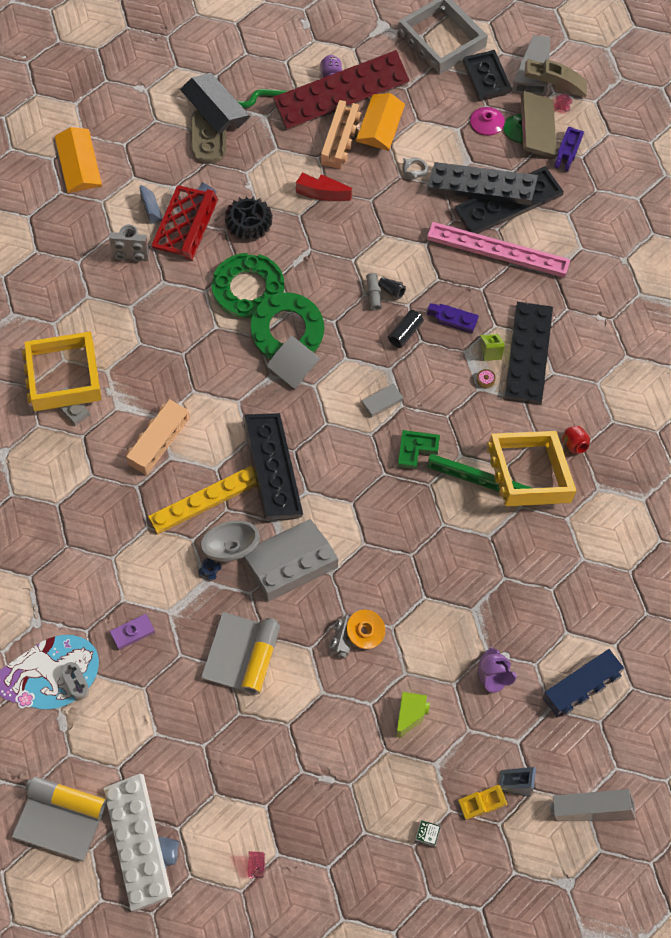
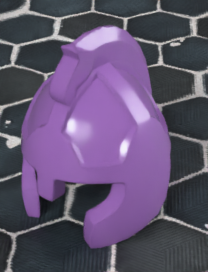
M490 647L480 659L478 667L479 679L489 692H499L505 686L512 685L516 681L517 676L515 672H510V661L500 654L497 649Z

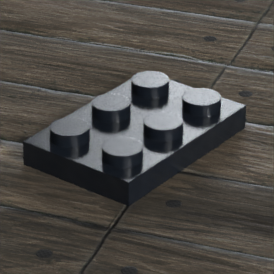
M495 50L463 57L462 62L479 100L511 93L512 87Z

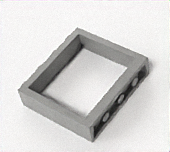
M434 0L399 20L398 33L439 75L462 62L463 57L473 55L487 45L488 35L453 0ZM440 10L471 39L468 43L442 58L412 28Z

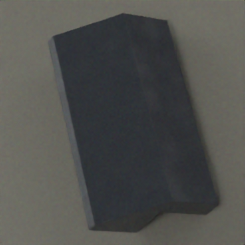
M212 73L192 77L180 88L181 92L219 135L232 123L239 128L251 117Z

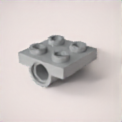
M128 224L121 227L119 233L110 232L109 241L114 259H127L138 262L149 261L147 236L138 234L135 226Z

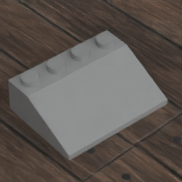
M311 519L259 543L249 555L244 557L268 602L338 568V557L330 543Z

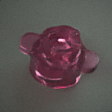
M565 94L557 96L554 108L564 110L565 112L570 111V104H572L573 100Z

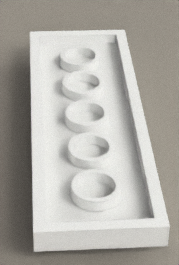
M137 774L105 787V797L131 911L136 912L172 898L144 775Z

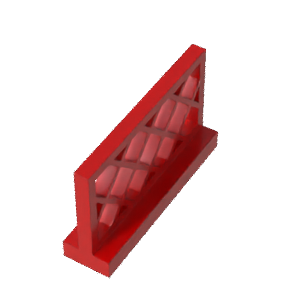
M177 185L151 247L182 255L186 259L193 261L218 202L214 190L207 189V191ZM180 192L188 194L187 197L181 200L178 199ZM197 196H203L201 202L197 204L194 203V198H196ZM191 200L193 206L184 210L182 204ZM180 206L182 211L172 215V210ZM196 210V216L188 219L186 214ZM185 216L187 221L177 225L175 220ZM173 221L175 227L166 231V224ZM189 225V232L182 235L180 229ZM178 231L180 236L170 240L168 235ZM167 236L169 242L164 245L158 244L160 239ZM183 240L184 244L181 250L174 248V244Z

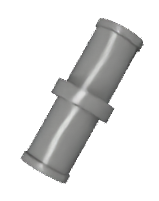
M369 273L366 275L367 295L370 299V309L377 311L382 308L380 299L381 288L378 285V275L376 273Z

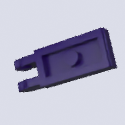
M572 127L567 128L557 154L555 168L560 166L561 159L564 158L568 160L565 165V171H569L585 131Z

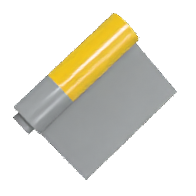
M222 612L201 679L246 693L260 694L280 630L278 621L273 618H266V620H262L259 623Z
M36 776L32 780L29 779L25 791L28 792V800L12 838L84 862L104 813L107 800Z

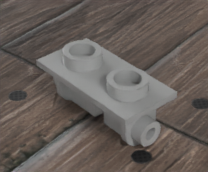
M345 615L335 623L334 630L336 632L329 644L331 649L329 656L338 653L339 658L345 659L349 655L352 644L351 641L346 640V637L349 638L346 630L349 615Z

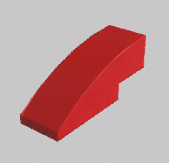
M302 172L296 181V193L309 198L324 201H351L352 187L322 174L317 179Z

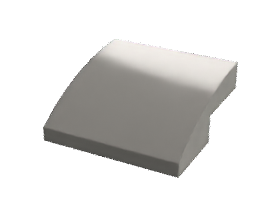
M290 336L266 366L296 389L306 375L313 370L320 358L295 337Z

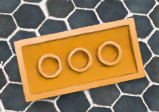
M391 93L372 95L356 142L389 151L405 103Z
M70 127L55 135L67 193L102 187L89 129Z

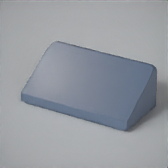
M140 185V196L149 222L153 224L162 221L163 218L154 193L145 186Z

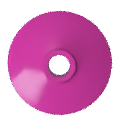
M482 107L475 110L470 119V124L474 131L485 136L499 133L505 123L502 113L492 107Z

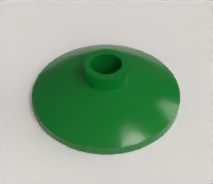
M522 114L512 115L504 123L505 135L517 143H523Z

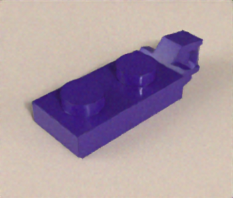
M430 303L427 309V315L434 316L438 323L469 333L474 332L479 315L445 304L437 305Z

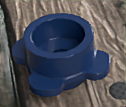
M208 558L204 559L202 568L198 570L200 576H206L210 580H215L217 572L221 570V564Z

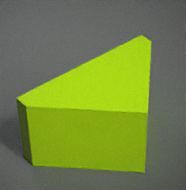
M499 334L480 335L483 361L502 360L505 343Z

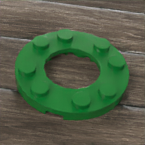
M248 253L236 254L224 260L216 268L212 280L213 297L219 307L228 314L240 318H252L255 309L264 299L277 293H284V277L278 265L261 254H258V256L248 255ZM243 272H253L264 279L266 289L257 299H239L233 295L230 289L232 280Z
M284 292L267 297L257 306L251 319V337L256 348L265 357L271 360L284 344L272 336L269 327L271 319L283 311L295 312L301 316L305 322L306 330L299 341L313 353L317 351L324 335V320L321 312L312 301L296 293Z

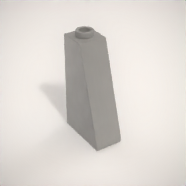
M533 35L515 76L512 93L521 94L523 91L546 96L547 82L524 77L527 59L542 63L546 59L549 60L550 37Z
M630 789L553 795L554 802H550L551 814L555 815L557 821L636 820L634 798Z

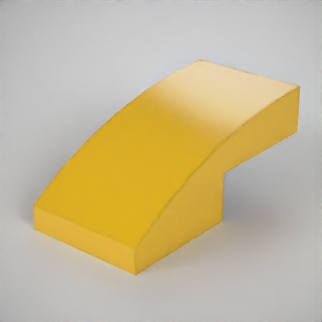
M495 785L480 793L475 792L458 800L466 820L508 805L500 785Z

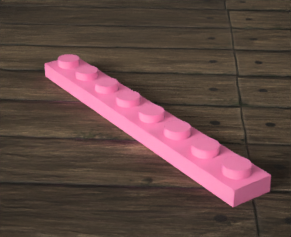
M432 222L427 236L429 241L564 278L566 277L571 260Z

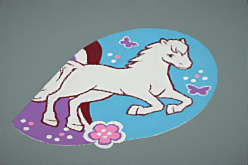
M59 635L48 638L0 670V696L8 701L18 703L20 708L26 706L38 709H54L68 705L77 699L69 691L62 676V667L68 662L76 663L88 687H90L96 678L99 667L97 650L89 641L75 635ZM72 668L68 669V674L71 675L72 679L76 678ZM76 683V691L80 694L83 692V688L80 687L79 683Z

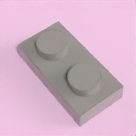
M83 404L58 407L75 426L90 416V412Z

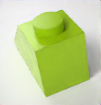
M402 693L396 737L400 738L423 722L424 715L429 714L430 703L426 702L427 695Z

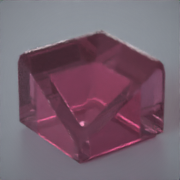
M249 851L248 877L263 878L265 853Z

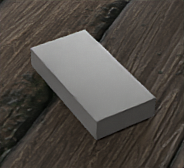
M393 383L363 399L362 405L369 415L374 417L400 403L404 397Z

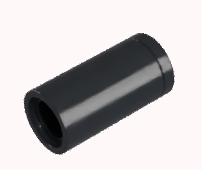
M409 310L388 335L390 343L397 348H402L424 322L421 314L415 310Z

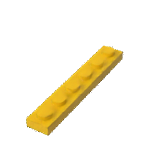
M249 466L149 515V521L157 535L257 486L254 469L252 466Z

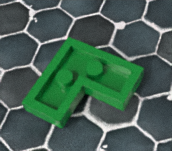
M402 430L398 467L417 469L419 453L438 455L440 435Z

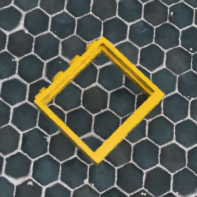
M91 331L24 342L25 349L22 350L23 360L27 361V364H24L25 375H28L25 382L27 390L30 389V393H27L28 403H32L34 411L102 401ZM86 347L91 386L37 394L33 355Z
M556 431L491 434L489 442H487V453L490 454V464L494 468L495 481L499 484L500 496L503 497L505 506L572 503L576 494V488ZM545 446L559 487L514 489L501 448Z

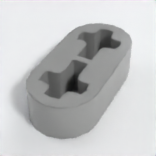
M68 662L62 667V676L71 695L77 700L85 699L89 694L88 684L79 666L74 662ZM72 668L76 678L72 679L71 675L68 674V669ZM76 683H79L80 687L83 688V692L80 694L76 691Z

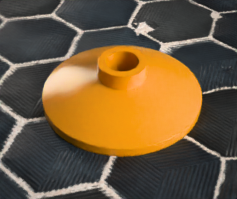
M367 609L359 610L348 619L346 626L347 635L350 641L357 647L372 649L383 641L385 637V624L382 618L374 611ZM361 628H365L367 633L363 634Z

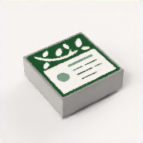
M421 820L415 842L435 847L441 826Z

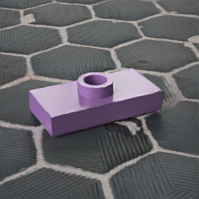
M147 614L110 631L118 650L155 633Z

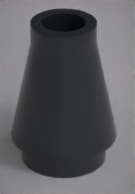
M381 277L378 282L379 287L384 289L394 299L402 298L406 291V286L403 285V282L386 277Z

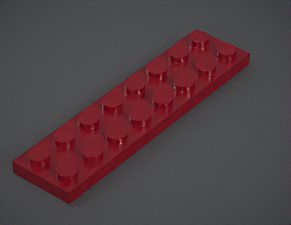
M397 50L274 96L273 101L286 130L335 112L339 100L346 101V107L353 103L356 104L371 98L374 94H381L407 84L410 80Z

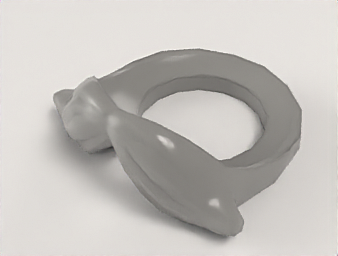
M417 157L403 158V172L407 178L417 179V177L427 174L428 165L425 161ZM413 162H420L425 167L423 171H407Z

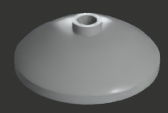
M228 521L210 529L204 535L201 547L203 553L210 559L220 562L235 561L249 555L257 547L260 535L257 527L252 523Z

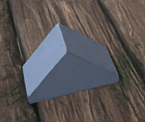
M536 768L501 770L499 785L502 791L530 796L534 789Z

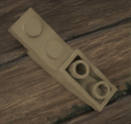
M527 59L525 62L524 77L554 84L555 90L581 97L587 96L586 80L572 69L548 59L544 63Z

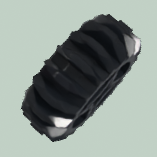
M247 195L245 199L239 197L238 202L233 200L232 205H228V210L225 212L227 230H230L231 235H235L237 239L242 237L243 241L246 238L252 241L254 237L258 240L259 235L264 237L265 232H269L272 225L273 215L270 207L267 206L266 202H262L261 198L255 200L254 196L251 199H248Z

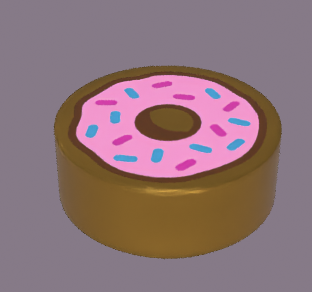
M483 369L477 374V384L482 388H490L494 385L496 376L493 371Z

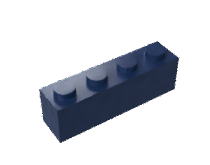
M608 649L545 691L542 698L556 717L562 714L566 716L574 710L573 706L578 703L582 705L587 702L592 693L598 694L606 688L605 685L610 681L615 683L622 677L621 673L624 667L612 651Z

